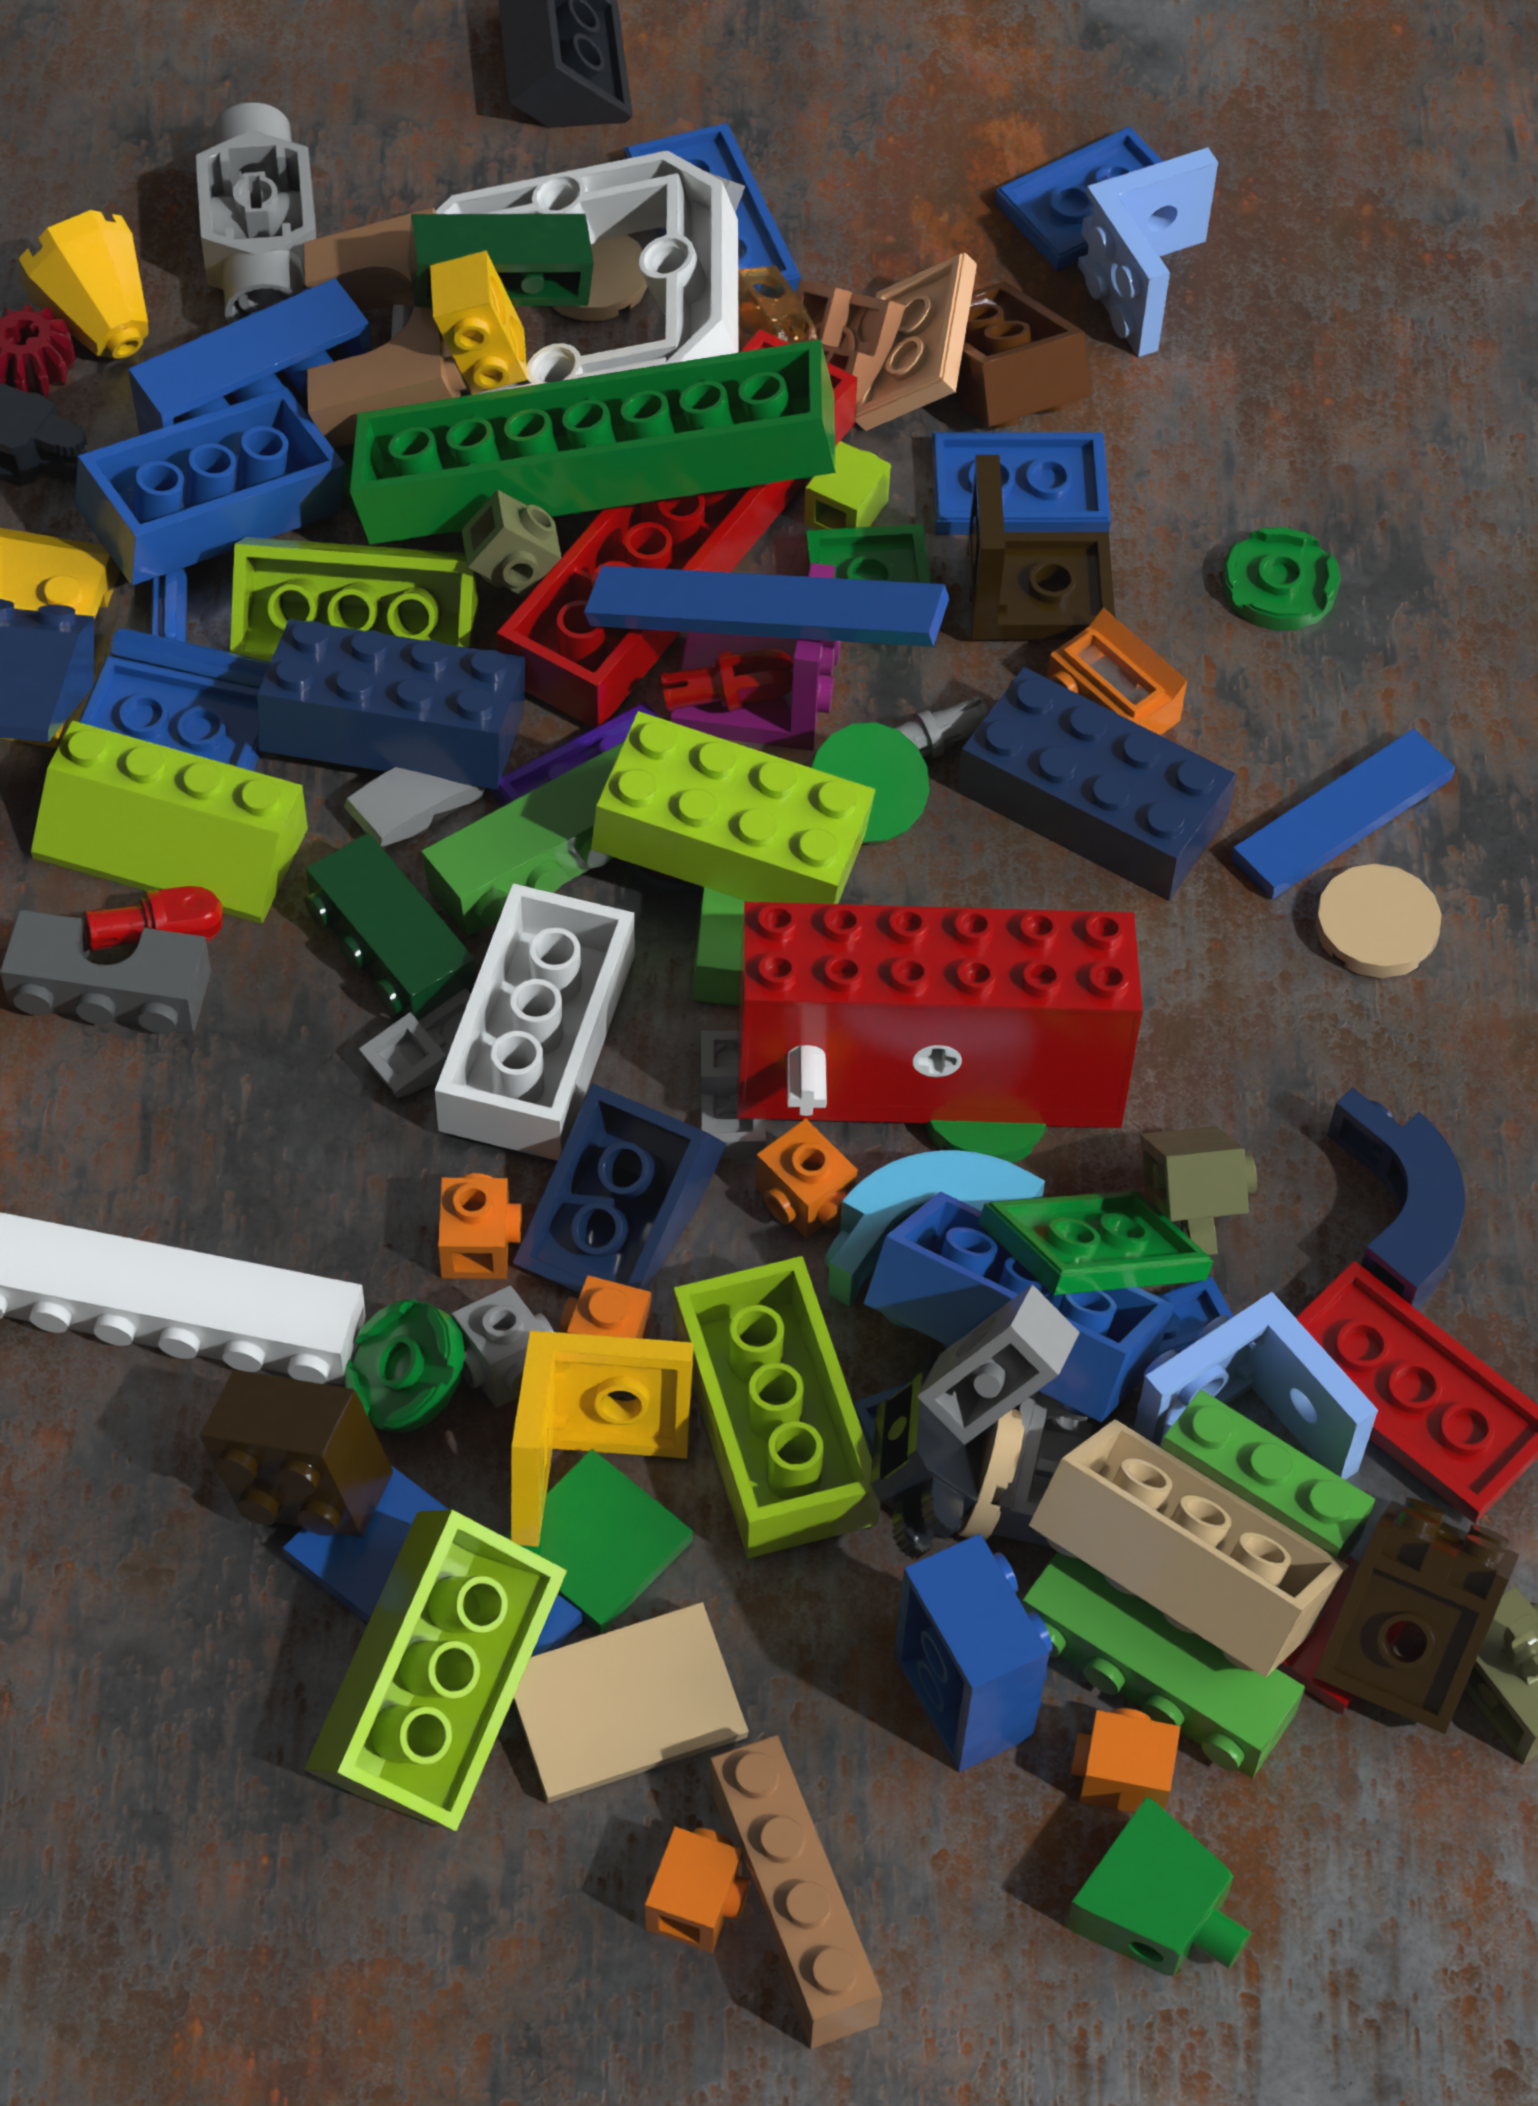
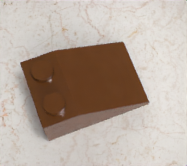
M1007 282L972 291L956 392L953 394L965 411L988 427L1005 428L1015 425L1019 422L1020 417L1039 411L1056 412L1063 410L1070 405L1071 401L1090 396L1085 332Z

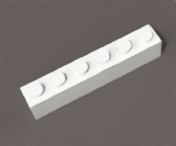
M0 1212V1319L5 1316L30 1321L38 1328L53 1333H62L69 1329L94 1334L102 1341L117 1346H127L133 1342L158 1347L163 1352L181 1359H191L197 1355L222 1360L229 1366L246 1372L266 1369L289 1374L295 1380L345 1385L346 1365L349 1359L353 1361L358 1345L354 1341L364 1326L366 1319L362 1285Z

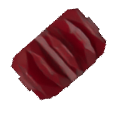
M28 302L21 311L16 312L4 306L0 319V383L27 393L38 391L45 397L48 396L50 385L66 386L67 371L74 369L76 357L71 332L66 326L65 320L56 319L50 307L35 313Z

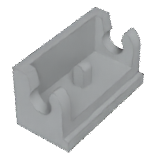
M1035 1392L1020 1404L1019 1411L1021 1412L1020 1415L1023 1416L1022 1425L1024 1426L1021 1451L1012 1484H1008L1007 1490L1003 1491L999 1499V1511L1002 1513L994 1528L993 1535L1051 1547L1045 1536L1028 1525L1061 1459L1091 1437L1093 1424L1086 1422L1087 1417L1078 1416L1066 1410L1060 1401L1044 1393Z

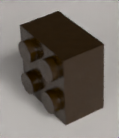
M233 1370L199 1435L241 1516L260 1525H271L275 1522L304 1527L310 1532L321 1536H331L337 1533L362 1538L394 1472L356 1390L351 1388Z

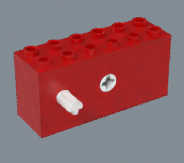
M744 902L737 1006V1118L804 1120L806 1118L807 1120L899 1123H930V1120L1036 1123L1056 1127L1122 1128L1143 1012L1134 912Z

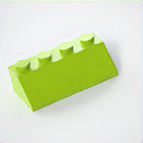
M245 537L234 544L230 653L271 662L288 619L315 621L324 625L362 631H377L386 635L417 640H433L442 644L474 649L479 615L481 575L467 567L465 553Z
M72 720L47 767L31 848L32 859L144 891L184 886L203 887L215 893L222 903L224 914L263 924L308 829L303 786Z
M454 1510L417 1511L304 1770L365 1800L444 1829L457 1831L567 1570Z

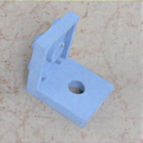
M1208 147L1087 186L1086 194L1093 203L1094 209L1092 216L1083 218L1081 234L1088 243L1089 249L1087 255L1078 258V267L1085 276L1086 285L1091 296L1096 300H1101L1110 314L1112 326L1116 334L1122 339L1126 338L1137 357L1156 352L1159 348L1170 275L1160 256L1206 242L1218 161Z
M1270 1292L1231 1319L1227 1315L1214 1319L1200 1332L1195 1343L1178 1354L1175 1350H1169L1156 1358L1144 1372L1145 1379L1140 1401L1137 1404L1138 1411L1133 1431L1161 1448L1165 1434L1200 1389L1227 1405L1252 1388L1317 1463L1346 1480L1359 1470L1378 1409L1273 1292Z

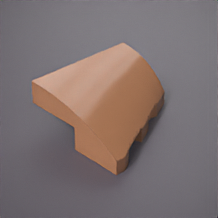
M800 279L786 334L792 344L821 339L826 362L858 377L857 405L874 382L888 356L906 306L889 300Z

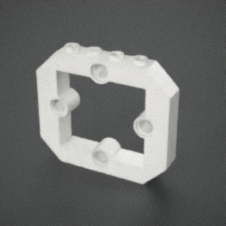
M669 151L455 194L449 197L435 211L436 214H586L591 245L596 240L667 226V235L650 242L641 252L639 258L641 272L656 306L663 314H666L665 340L583 356L580 355L574 346L565 343L552 344L540 349L529 360L527 364L528 380L480 393L738 353L737 216L721 180ZM393 305L391 339L406 325L414 307ZM467 385L466 389L460 390V396L474 394L471 393Z

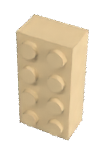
M1116 1419L1061 1459L1028 1525L1045 1536L1049 1545L1059 1553L1081 1559L1103 1573L1107 1582L1118 1591L1129 1595H1137L1162 1611L1166 1620L1174 1627L1184 1632L1198 1634L1223 1650L1224 1656L1235 1666L1246 1671L1257 1672L1265 1678L1314 1632L1349 1566Z

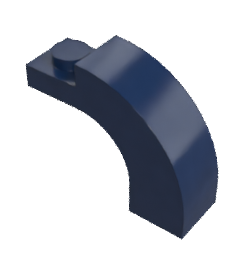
M1351 1088L1336 1102L1327 1136L1385 1184L1392 1194L1398 1212V1217L1366 1247L1361 1266L1418 1310L1435 1292L1443 1280L1460 1234L1465 1211V1189L1458 1162L1444 1137L1420 1112L1414 1115L1404 1126H1400L1395 1122L1392 1114L1386 1107L1376 1101H1369L1356 1089Z

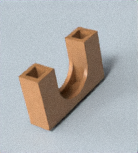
M434 208L423 209L304 242L306 287L313 288L336 278L361 312L388 305L414 307L408 263L411 214H436ZM414 307L403 329L389 342L373 351L307 369L308 413L333 449L355 443L358 413L461 397L460 390L467 388V383L433 318V307Z

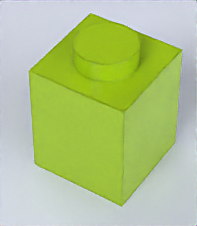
M839 441L835 446L836 473L815 476L805 488L804 525L814 530L870 527L888 502L891 463L878 458L869 451L860 450Z

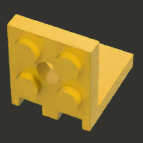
M530 1330L512 1441L511 1541L521 1546L539 1547L553 1449L590 1451L593 1449L596 1452L687 1459L690 1437L693 1342ZM626 1391L635 1395L637 1399L619 1401L610 1397L609 1393Z

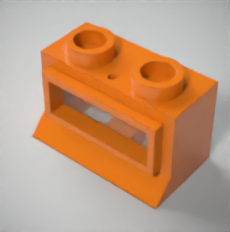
M1104 607L1088 628L1051 653L1049 658L1047 679L1158 735H1162L1180 722L1187 679Z

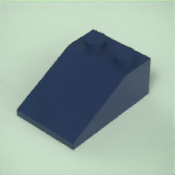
M0 599V738L49 742L93 688L94 616L76 615L75 609L66 605H45L39 607L38 611L14 609L13 602Z
M592 1083L513 1263L579 1293L582 1291L587 1275L647 1291L699 1207L727 1143L708 1132Z

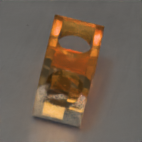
M777 266L738 269V326L749 341L759 329L789 344L817 340L816 328L807 314L806 308ZM754 284H762L759 292L754 288Z

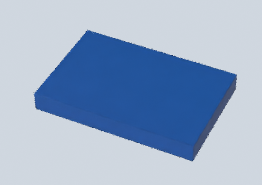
M1128 126L997 188L994 203L1052 267L1059 272L1077 263L1079 257L1088 254L1089 245L1081 233L1083 218L1093 215L1094 205L1086 194L1087 186L1163 161Z
M1103 432L931 433L930 450L935 535H968L976 455H1000L1004 532L1110 531L1111 518Z
M107 655L78 721L250 771H255L262 751H259L257 693L260 688Z

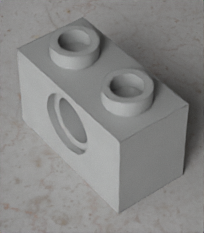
M1032 1284L938 1356L917 1397L965 1445L1060 1374L1080 1332Z

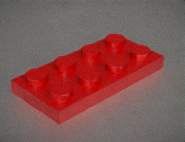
M1353 1261L1296 1317L1300 1324L1378 1409L1369 1439L1474 1524L1538 1458V1405L1356 1261Z

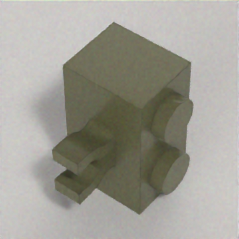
M1217 1126L1140 1134L1145 1198L1171 1222L1180 1221V1230L1208 1255L1218 1254L1213 1217L1249 1213L1248 1194L1256 1193L1257 1172L1252 1154H1245V1148Z
M1515 1586L1506 1591L1502 1596L1466 1683L1465 1690L1521 1763L1525 1764L1538 1756V1604L1534 1602L1529 1603L1518 1587Z

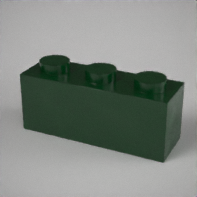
M411 214L408 263L414 307H433L430 265L482 251H487L513 306H588L594 262L586 214Z
M369 832L306 868L309 895L304 900L311 917L321 929L330 927L338 936L340 948L348 963L357 972L365 969L374 980V987L380 1001L391 1014L395 1015L400 1012L404 1017L411 1012L416 1020L419 1021L465 988L470 994L472 993L476 982L475 958Z

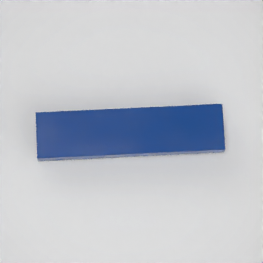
M1413 728L1233 847L1231 860L1272 900L1452 780L1455 766Z

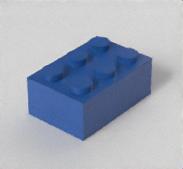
M981 1533L904 1568L894 1657L958 1772L964 1771L1033 1738L1038 1709L1041 1708L1040 1699L1043 1684L1047 1679L1046 1668L1049 1653L1053 1648L1049 1632L1043 1620L1034 1611L1027 1614L1015 1594L1018 1591V1584L1008 1560L1000 1552L993 1555Z

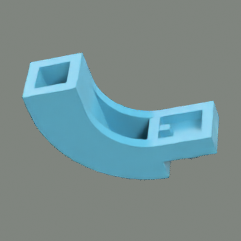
M959 1150L919 1153L881 1167L864 1178L842 1201L840 1233L831 1244L824 1261V1265L829 1267L827 1294L850 1307L874 1274L885 1237L940 1191L982 1211L985 1203L1042 1198L1045 1181L1008 1161L990 1155Z

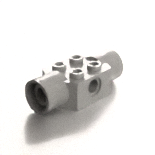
M242 103L222 112L213 126L214 147L196 155L200 232L207 285L224 291L225 317L229 324L302 292L303 285L305 284L304 242L317 239L308 147L292 142L291 128L286 116L278 109L263 103Z

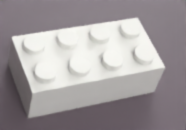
M512 884L435 1088L438 1131L558 1161L579 1114L635 956L634 912Z

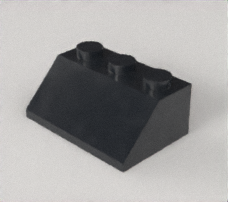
M498 0L509 103L519 113L525 116L530 115L548 128L626 123L633 117L619 7L616 0Z

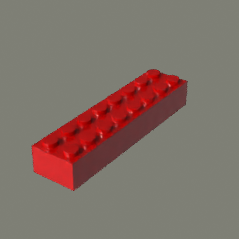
M759 329L740 352L788 345L789 343ZM826 362L834 391L836 446L855 424L858 377ZM809 478L603 509L497 632L498 652L526 657L525 691L593 728L605 723L681 632L590 626L584 611L601 566L731 573Z

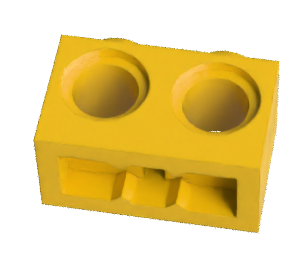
M487 251L430 265L433 318L471 393L476 394L528 380L524 327Z

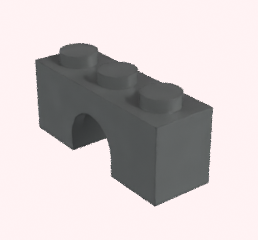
M19 910L0 970L9 1007L19 1008L33 1015L55 1013L80 1017L93 1024L115 1022L142 1026L151 1032L167 1034L173 1031L194 1034L211 975L206 937L143 928L138 947L129 958L113 965H98L87 960L89 951L81 918Z

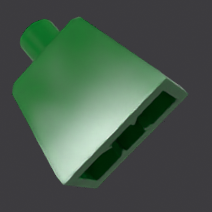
M1147 1796L1072 1901L1066 1925L1068 1929L1086 1939L1164 1975L1170 1976L1175 1975L1194 1947L1227 1969H1230L1240 1956L1252 1934L1251 1931L1219 1911L1228 1896L1233 1880L1230 1870L1159 1804Z

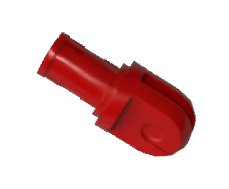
M778 649L757 650L733 655L731 650L719 652V658L714 659V666L669 674L668 672L661 673L662 685L665 686L663 694L668 712H673L675 709L721 701L722 706H728L729 711L732 712L742 710V704L783 696L789 693L793 686V672L789 670L793 668L794 662L786 652Z
M184 886L145 891L143 898L139 899V904L113 909L84 911V929L87 945L92 952L115 946L139 944L143 928L206 937L207 943L212 941L221 931L223 925V906L215 893L203 887Z

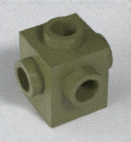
M499 490L495 491L462 529L467 567L479 573L489 584L498 588L506 587L525 598L562 558L556 525L552 517L542 508L536 505L527 506Z

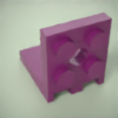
M811 563L808 577L835 578V566ZM688 632L680 671L714 666V659H718L719 652L731 650L733 655L757 650L778 649L786 652L794 662L793 668L789 670L793 672V686L790 692L783 696L742 704V710L730 712L728 706H722L721 701L675 709L671 714V722L722 739L814 751L819 712L830 713L834 688V677L831 676L833 667L838 666L842 641Z

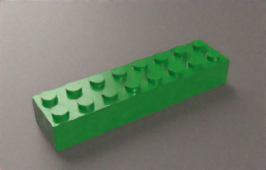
M821 339L358 413L350 494L368 542L371 545L390 541H404L410 538L442 533L462 532L463 527L496 490L527 506L536 505L553 517L836 473L834 391Z

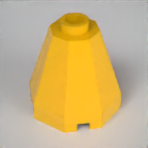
M89 210L46 228L37 238L42 248L34 257L27 248L18 258L20 283L30 301L41 310L50 307L56 319L65 320L71 335L97 356L122 359L136 353L143 345V339L149 334L148 319L133 236L123 217L111 214L110 222L105 220L101 212Z

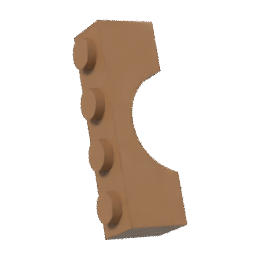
M778 1735L712 1757L710 1762L711 1795L727 1836L733 1842V1847L743 1850L742 1860L753 1878L768 1916L782 1965L784 1982L810 2049L878 2025L882 1993Z

